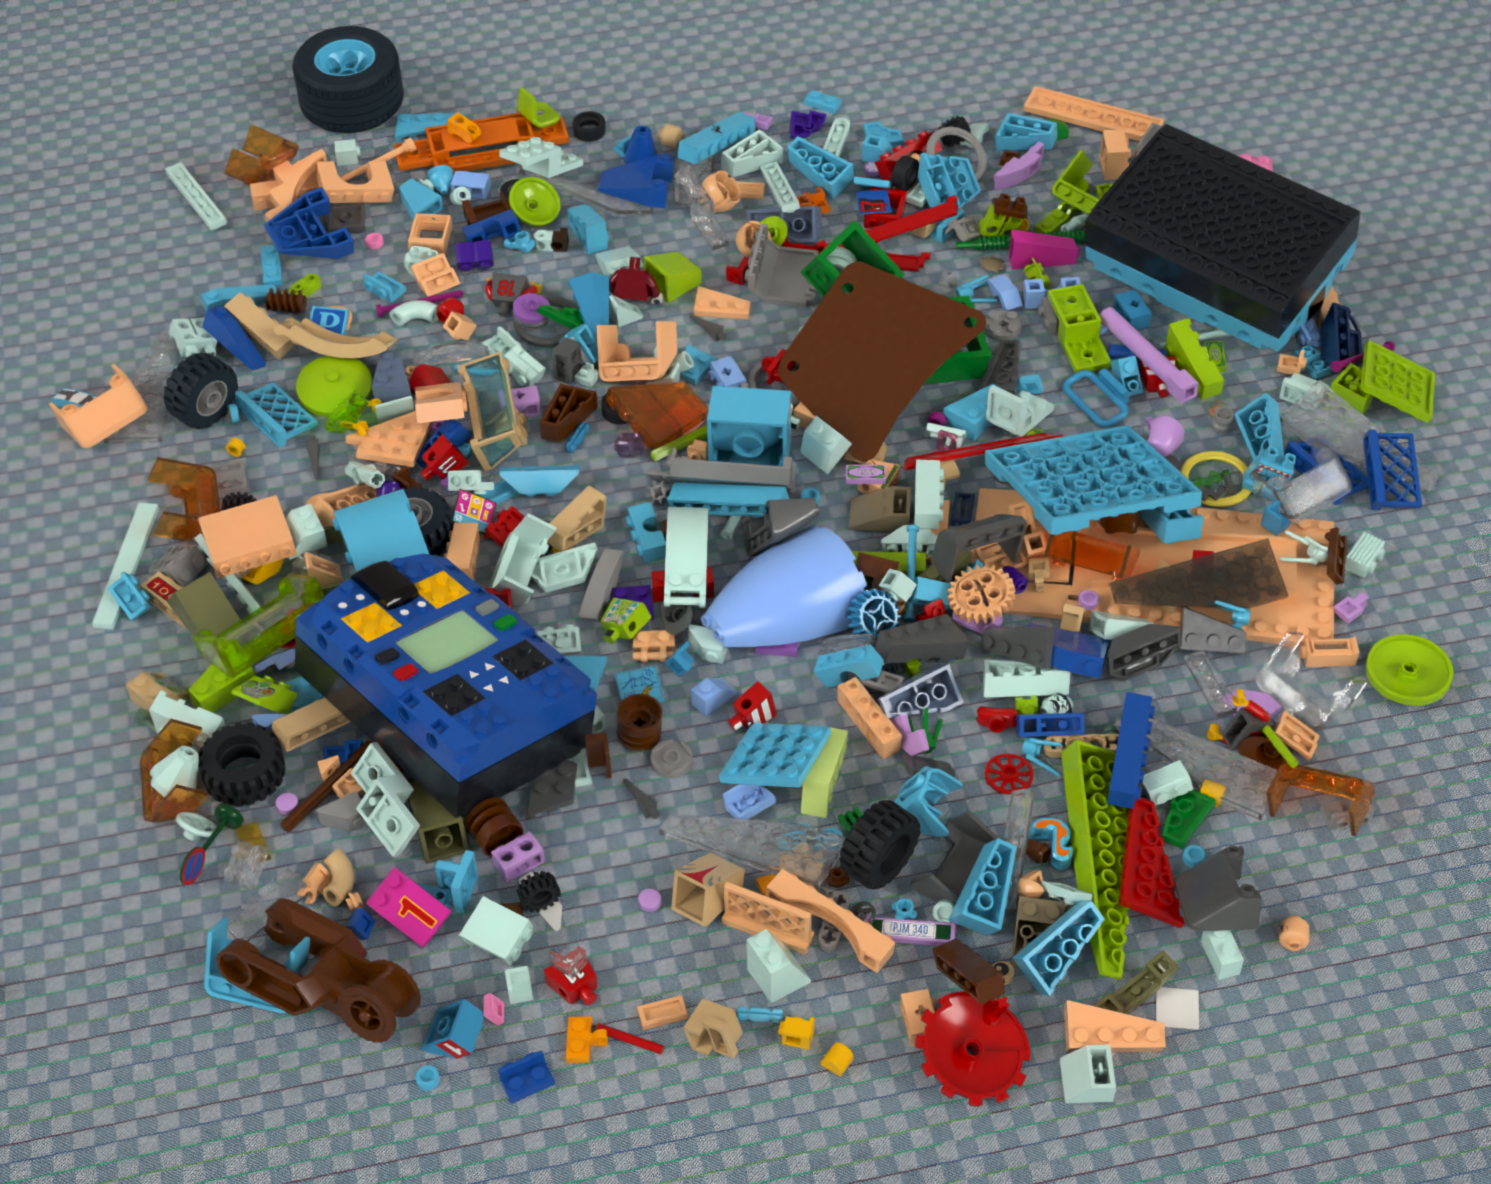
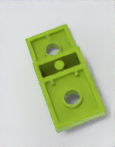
M1079 284L1048 290L1047 297L1059 319L1057 337L1074 372L1077 373L1081 370L1093 372L1104 368H1112L1111 359L1100 339L1102 320L1084 285Z

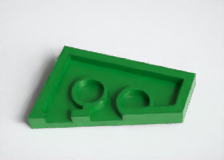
M1195 790L1176 796V798L1173 797L1162 834L1163 840L1183 849L1216 805L1215 799Z

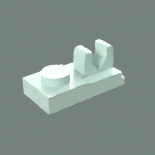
M932 423L927 424L926 431L930 438L936 440L945 438L948 448L954 439L957 442L956 448H961L964 439L967 438L965 430Z

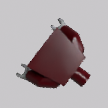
M630 257L629 266H623L616 270L609 279V296L612 294L618 298L648 301L652 296V304H655L656 299L662 304L663 294L659 291L653 275L649 273V269L640 268V257Z

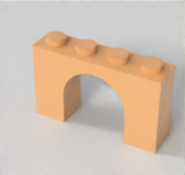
M334 161L316 162L315 178L317 186L324 189L330 203L392 202L394 187L386 161H368L366 173L368 182L361 185L343 181L337 174Z
M461 382L415 387L417 423L464 418V412L468 411L466 390L461 386Z

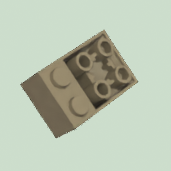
M890 486L851 498L849 530L894 532L903 525H909L911 487Z
M1019 896L1011 959L1012 966H1018L1013 959L1016 954L1064 915L1065 902Z

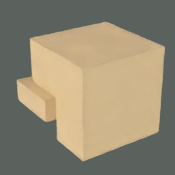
M702 999L683 1027L693 1051L708 1056L713 1049L714 1052L734 1058L738 1053L736 1042L743 1032L734 1009Z

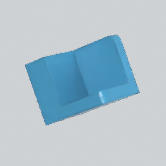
M1279 500L1264 508L1261 526L1275 536L1290 527L1291 522L1279 513L1281 504Z
M688 641L680 645L664 662L678 677L688 672L692 667L691 664L694 662V658L685 650L690 645Z

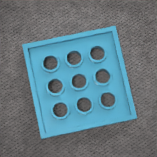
M754 723L749 727L720 773V782L800 788L831 736V729L828 726Z

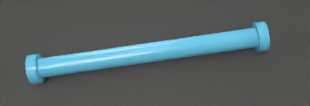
M909 525L907 526V532H909L907 577L915 583L916 545L919 526ZM906 602V614L903 615L904 621L911 622L916 620L913 604Z

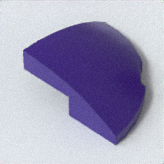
M792 111L789 128L790 138L795 139L797 136L807 138L816 131L818 132L823 126L827 114L810 111L809 114Z

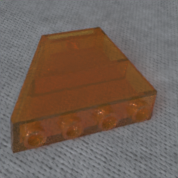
M686 382L611 386L608 388L606 395L607 403L615 408L620 418L631 426L632 431L639 435L645 446L651 450L677 439L706 420L709 408Z

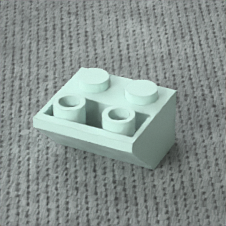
M1086 1045L1060 1058L1065 1103L1113 1102L1116 1083L1110 1045Z

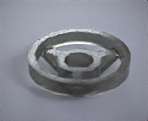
M859 902L850 909L862 921L871 912V917L867 922L872 924L875 920L876 910L869 902ZM862 906H870L871 908H861V907H862Z

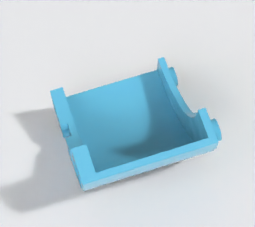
M403 489L333 511L335 519H332L335 531H340L348 550L345 553L348 564H353L360 587L365 591L381 585L382 564L395 558L423 553L429 554L414 512L411 511L409 500Z

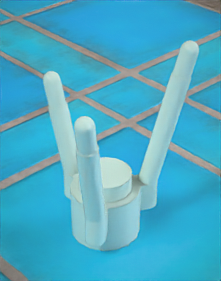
M1288 530L1285 531L1287 535L1309 546L1307 555L1310 558L1280 557V561L1317 565L1318 561L1324 562L1327 559L1328 547L1319 544L1308 536L1302 538Z

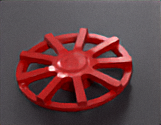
M1015 754L995 756L987 763L984 772L987 785L998 791V794H1014V796L1025 791L1027 788L1029 789L1034 777L1033 769L1029 762ZM1008 757V764L1002 765L998 759ZM1012 757L1021 760V762L1017 766L1013 765ZM995 762L1001 770L991 769L990 765ZM1025 764L1027 765L1028 772H1018ZM989 773L996 774V775H1000V776H999V777H996V778H993V779H990ZM1030 776L1028 782L1018 778ZM1003 780L1000 787L994 784L995 782ZM1014 781L1023 786L1016 789ZM1007 783H1010L1012 790L1004 789Z

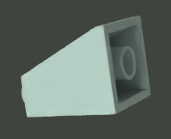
M765 929L746 939L747 970L771 1003L811 983V979L788 947L770 931Z

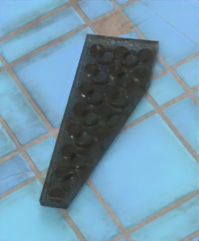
M1268 538L1110 582L1109 584L1115 604L1225 608L1215 604V601L1218 600L1237 607L1250 609L1282 600L1289 596Z

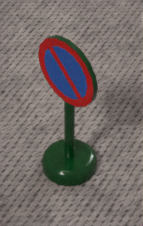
M221 803L215 808L214 815L220 824L202 847L193 848L185 857L180 869V881L182 884L188 886L198 878L204 866L205 851L224 826L230 829H238L243 824L244 819L241 813L229 804Z

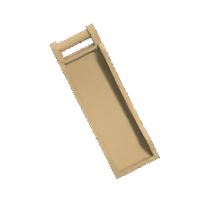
M289 317L284 323H279L274 327V332L277 335L284 334L296 345H302L317 353L338 358H362L386 351L398 341V339L385 331L366 337L338 334L323 328L308 318H304L299 322Z

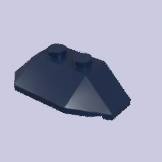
M1335 302L1331 304L1321 327L1322 360L1330 365L1333 361H1341L1362 353L1361 331L1356 320L1350 314L1352 313L1350 308ZM1363 361L1355 363L1354 365L1359 367L1363 364Z

